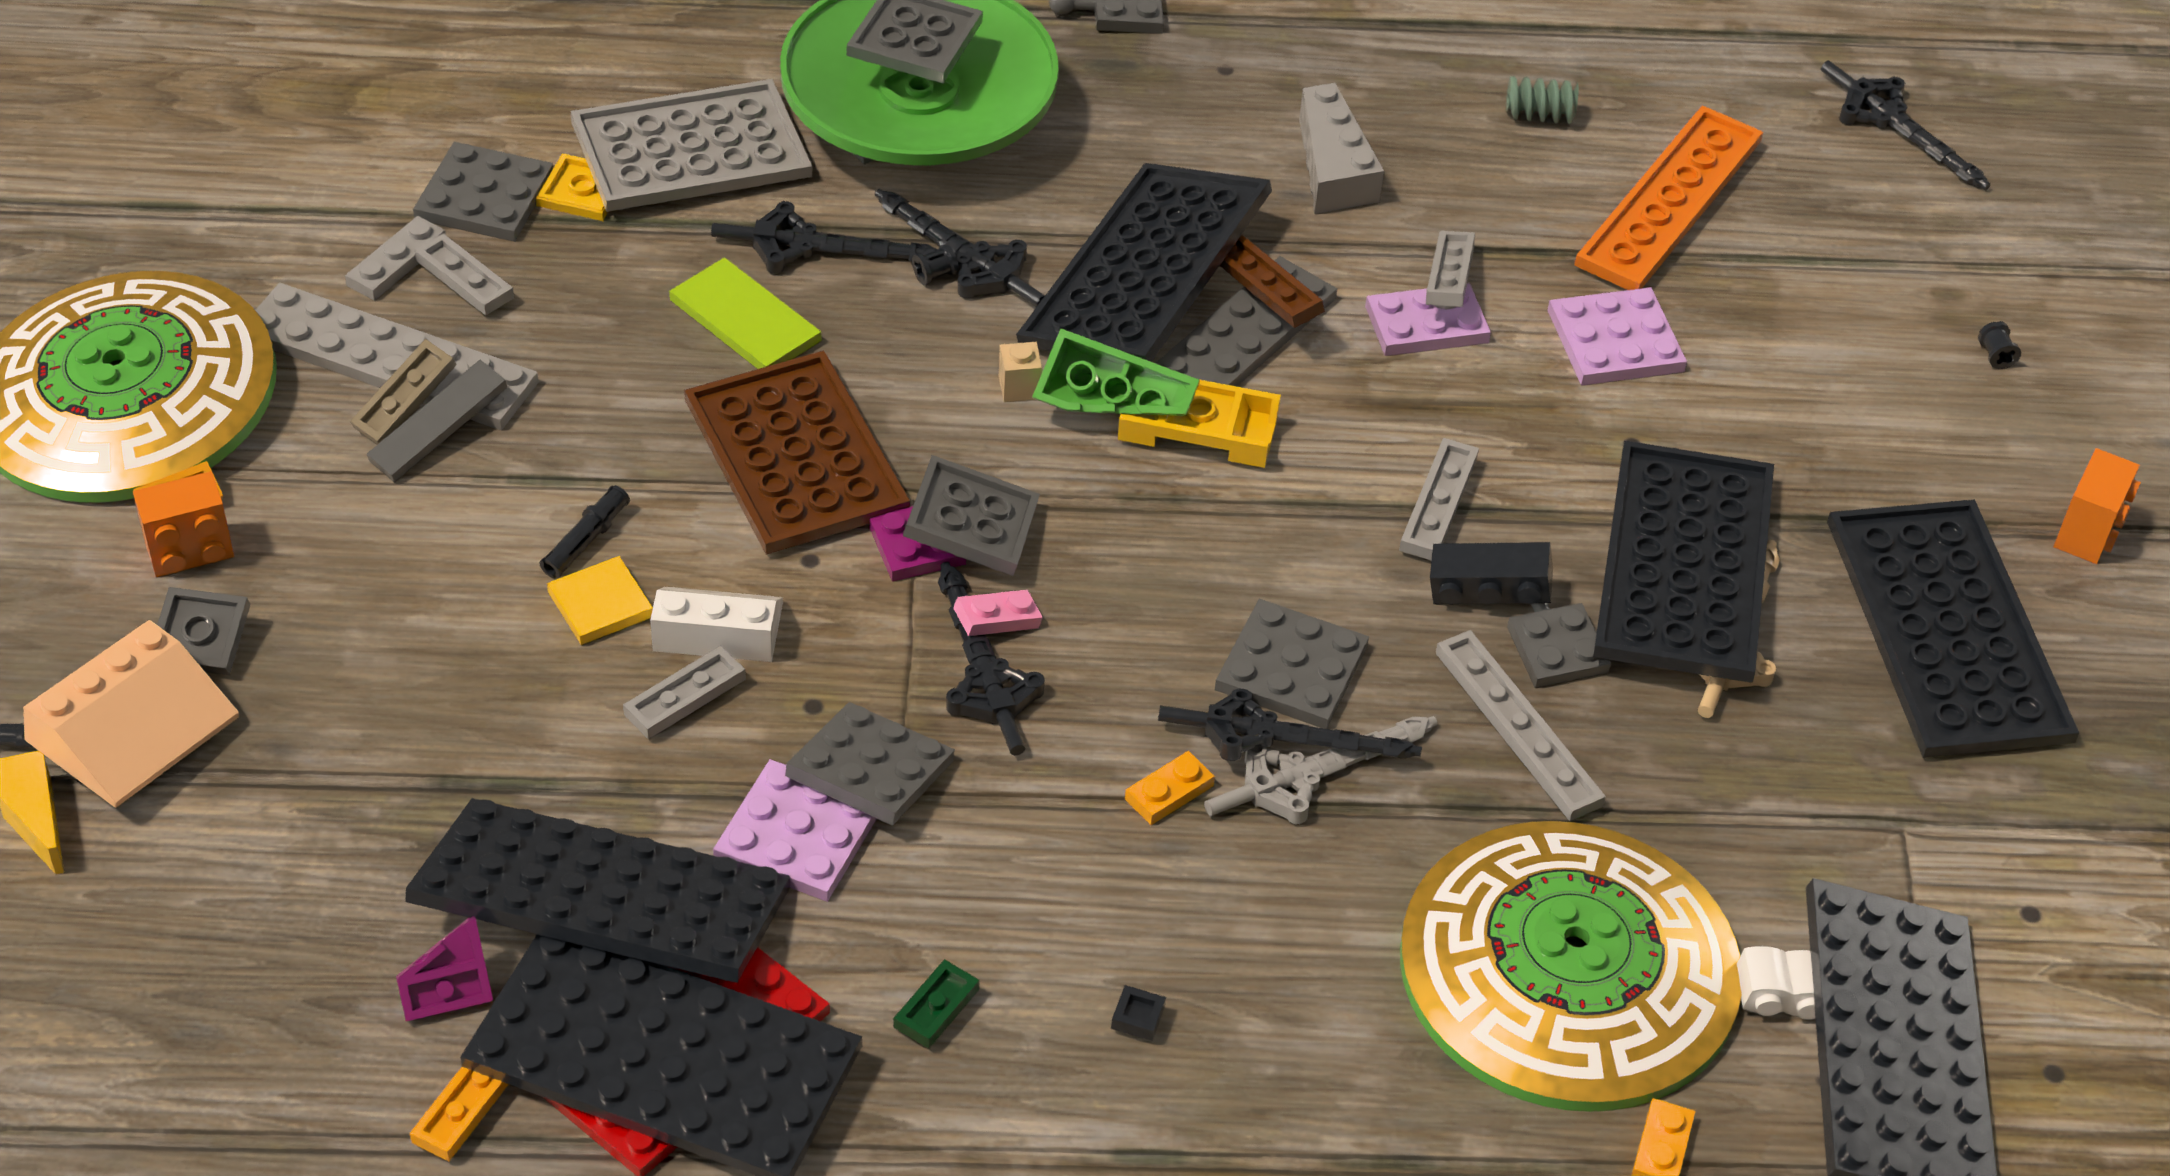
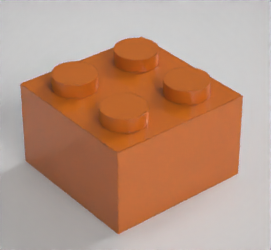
M2096 448L2072 497L2053 547L2094 564L2098 563L2103 550L2111 553L2119 535V531L2113 530L2114 526L2122 529L2130 511V506L2124 503L2125 501L2133 502L2141 484L2140 481L2135 480L2140 464Z
M212 471L133 491L145 544L156 577L234 557L223 503Z

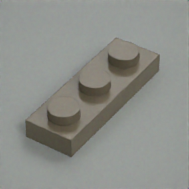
M425 339L351 419L352 426L378 445L401 426L455 368L457 364L453 357Z

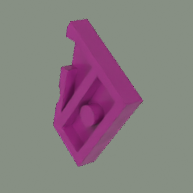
M475 917L466 919L396 976L406 1021L493 1001Z

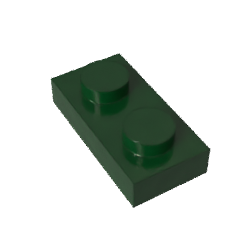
M944 959L894 1016L893 1028L929 1049L979 991L980 980Z

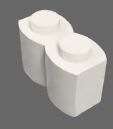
M1765 946L1745 948L1737 961L1742 1007L1745 1010L1763 1016L1785 1012L1802 1019H1815L1811 952L1809 950L1785 952L1778 948Z

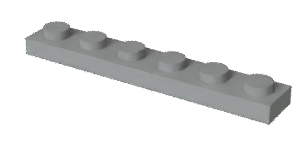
M1471 630L1437 643L1436 655L1569 821L1604 806L1606 799L1604 793Z

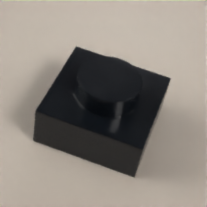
M1124 985L1112 1017L1111 1029L1153 1041L1165 1008L1166 997Z

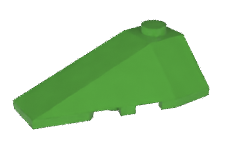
M1060 329L1032 397L1070 412L1186 416L1200 380Z

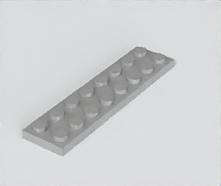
M280 282L255 310L268 330L274 351L379 388L383 386L416 348L427 339L453 357L457 365L425 399L424 404L431 401L481 359L506 380L508 388L470 420L501 431L539 383L537 371Z

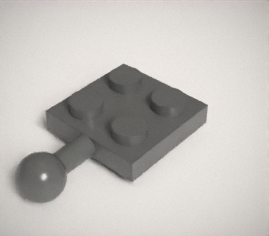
M1049 0L1051 10L1058 15L1069 14L1073 9L1094 10L1096 30L1162 34L1164 23L1161 0Z
M169 587L157 625L180 641L205 672L230 675L251 604L248 598L244 596Z
M1548 603L1531 604L1534 613L1509 617L1507 628L1534 688L1593 677L1609 672L1611 666L1609 659L1593 657L1596 631L1582 603L1550 609Z

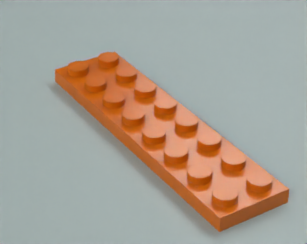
M1702 105L1576 255L1574 266L1627 290L1643 288L1760 144L1763 131Z

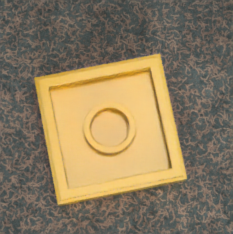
M562 153L536 196V206L603 221L608 212L605 210L586 159Z
M620 556L547 583L549 595L580 645L651 618L653 607Z

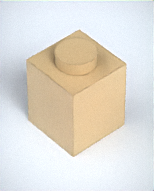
M1037 342L1000 344L999 381L1003 401L1036 400L1032 396L1042 374Z

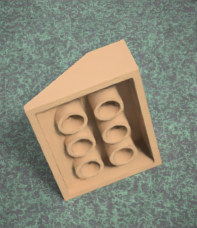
M151 620L146 621L23 707L25 741L115 808L239 718L238 710L180 641Z

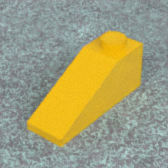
M40 751L0 758V809L3 818L55 874L64 873L52 781L45 755Z

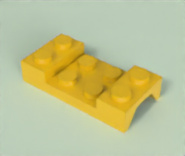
M1200 380L1186 416L1120 414L1118 440L1152 447L1155 446L1157 437L1229 450L1228 461L1265 468L1279 415L1281 395Z

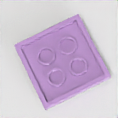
M1651 287L1549 300L1547 311L1581 385L1685 372L1686 358Z
M769 759L713 848V854L718 857H730L735 861L759 867L767 866L774 868L778 873L790 875V888L828 902L877 818L786 777V765Z

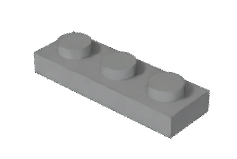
M419 216L415 217L345 275L346 285L375 301L419 264L416 261L415 250L443 233L446 235L445 230Z
M444 233L415 250V257L418 263L485 316L514 299L513 287Z
M720 645L623 704L624 716L647 739H650L746 680L745 668Z

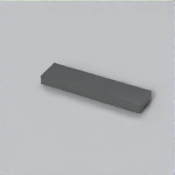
M480 359L366 454L369 462L393 482H396L508 388L506 380Z

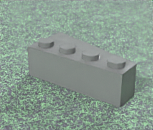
M1336 83L1303 88L1299 121L1303 146L1306 150V165L1310 175L1311 194H1313L1314 214L1379 203L1384 170Z

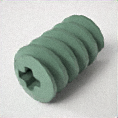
M1510 76L1506 96V112L1510 109L1513 119L1517 120L1521 110L1525 111L1527 121H1531L1534 113L1538 112L1541 122L1545 121L1548 113H1552L1554 123H1558L1561 115L1565 114L1567 123L1572 124L1578 104V82L1574 90H1572L1571 82L1565 80L1559 90L1556 79H1551L1547 88H1545L1542 78H1538L1532 87L1529 77H1524L1518 86L1516 77Z

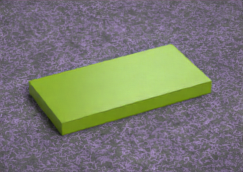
M725 257L669 291L670 301L757 369L792 360L822 341L819 329Z

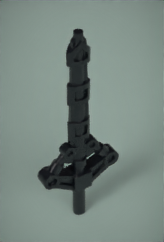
M1827 60L1822 65L1821 72L1848 91L1839 116L1841 123L1853 125L1856 121L1863 123L1873 122L1880 128H1886L1890 125L1907 139L1924 149L1927 154L1939 163H1944L1954 170L1956 175L1969 185L1980 187L1984 190L1990 187L1991 183L1987 181L1982 170L1972 163H1967L1956 154L1955 150L1940 139L1935 138L1924 127L1906 115L1908 107L1903 103L1905 81L1902 78L1866 79L1863 76L1855 80L1830 60ZM1868 106L1872 111L1870 113V111L1863 110L1861 108Z
M881 189L876 190L875 196L882 204L883 209L892 215H898L908 222L907 225L922 235L929 237L939 246L949 244L952 247L959 265L958 295L960 297L972 298L975 295L995 292L1004 294L1011 289L1036 307L1045 295L1019 278L1023 264L1027 259V244L1024 241L1013 240L1009 245L998 244V246L989 245L986 241H978L976 244H973L958 233L942 225L940 221L925 211H920L911 206L909 201L899 194ZM995 255L1003 258L997 263L994 261ZM981 271L980 273L972 274V272Z
M788 201L779 202L776 208L760 220H756L755 227L712 223L711 237L753 241V249L757 251L766 265V270L772 274L781 273L784 271L786 264L794 262L798 257H811L813 251L858 254L885 259L887 257L904 258L912 262V256L921 253L926 255L938 250L922 243L912 242L911 244L890 242V240L859 238L842 234L817 232V226L814 223H805L804 219L795 213L793 203ZM787 225H791L793 227L792 230H783ZM777 244L787 246L790 249L781 251Z
M945 561L941 564L938 585L942 594L948 596L951 605L948 610L955 628L960 632L963 641L962 647L970 664L965 667V678L963 681H960L956 688L950 689L947 692L946 710L955 716L964 715L991 722L992 725L999 723L1010 754L1013 756L1021 755L1026 748L1017 728L1015 717L1035 699L1043 696L1045 678L1039 672L1025 673L1020 669L1015 670L1009 667V662L1006 659H996L991 643L985 634L968 636L954 610L957 597L968 596L965 591L968 585L965 577L951 566L950 562ZM1009 680L1015 684L1011 688H1003V684ZM973 688L984 689L985 694L973 693L971 691Z
M1239 688L1233 690L1229 696L1216 704H1210L1208 712L1160 705L1158 721L1206 728L1205 737L1212 741L1220 752L1221 758L1227 761L1239 760L1242 752L1252 750L1257 745L1270 747L1273 745V740L1332 747V749L1357 752L1358 750L1383 754L1382 756L1400 759L1413 756L1421 757L1422 747L1416 746L1405 739L1385 737L1383 739L1360 735L1358 732L1338 729L1330 730L1310 725L1277 721V714L1272 711H1263L1262 707L1252 700V693L1247 689ZM1236 733H1241V735L1245 736L1240 737Z

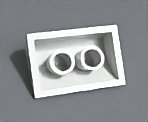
M675 587L658 589L650 619L653 651L704 656L721 645L734 659L772 662L783 597Z

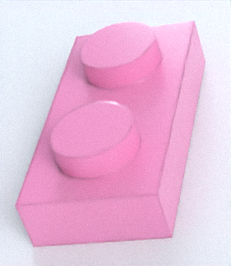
M1028 590L957 597L954 605V610L968 636L1038 629L1043 618Z

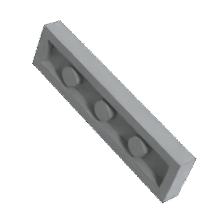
M1439 232L1426 291V305H1435L1440 309L1463 307L1475 247V233Z
M1446 438L1442 439L1402 536L1399 551L1432 560L1433 544L1444 543L1476 463L1479 448Z

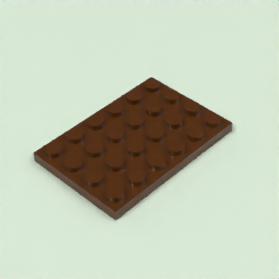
M824 350L684 390L685 402L766 555L870 524V518L910 507L908 496Z

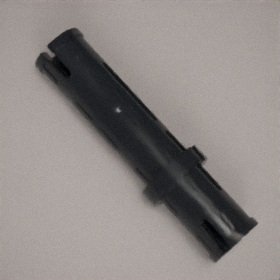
M612 485L595 505L587 506L582 512L580 521L540 560L539 564L543 572L553 579L560 578L562 573L600 533H606L610 529L611 521L630 503V497L627 492L617 485L614 487Z

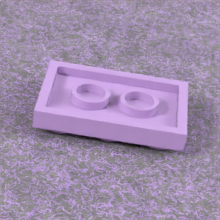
M1467 283L1463 307L1440 309L1435 305H1426L1427 288L1366 297L1365 307L1385 356L1489 343L1491 332L1470 283Z

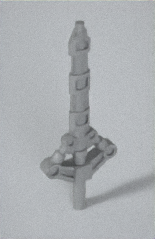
M1434 716L1429 718L1410 717L1397 722L1395 727L1380 732L1374 731L1365 736L1383 739L1385 737H1392L1414 742L1424 738L1425 733L1430 732L1432 727L1437 725V720ZM1257 745L1254 746V749L1245 751V786L1206 800L1204 806L1208 815L1213 816L1251 801L1256 808L1262 807L1287 818L1291 823L1301 824L1307 820L1312 792L1318 790L1321 777L1345 769L1347 766L1361 760L1381 755V753L1358 750L1357 752L1330 748L1304 758V755L1297 751L1287 755L1281 754L1277 750ZM1266 764L1274 766L1280 764V771L1272 775L1267 769ZM1292 787L1295 790H1297L1298 793L1295 796L1285 789Z

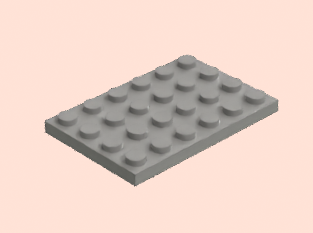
M773 79L571 111V123L606 212L812 177L811 162Z

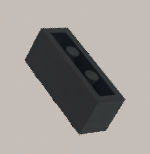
M1550 542L1433 544L1430 569L1433 604L1551 603L1553 562Z

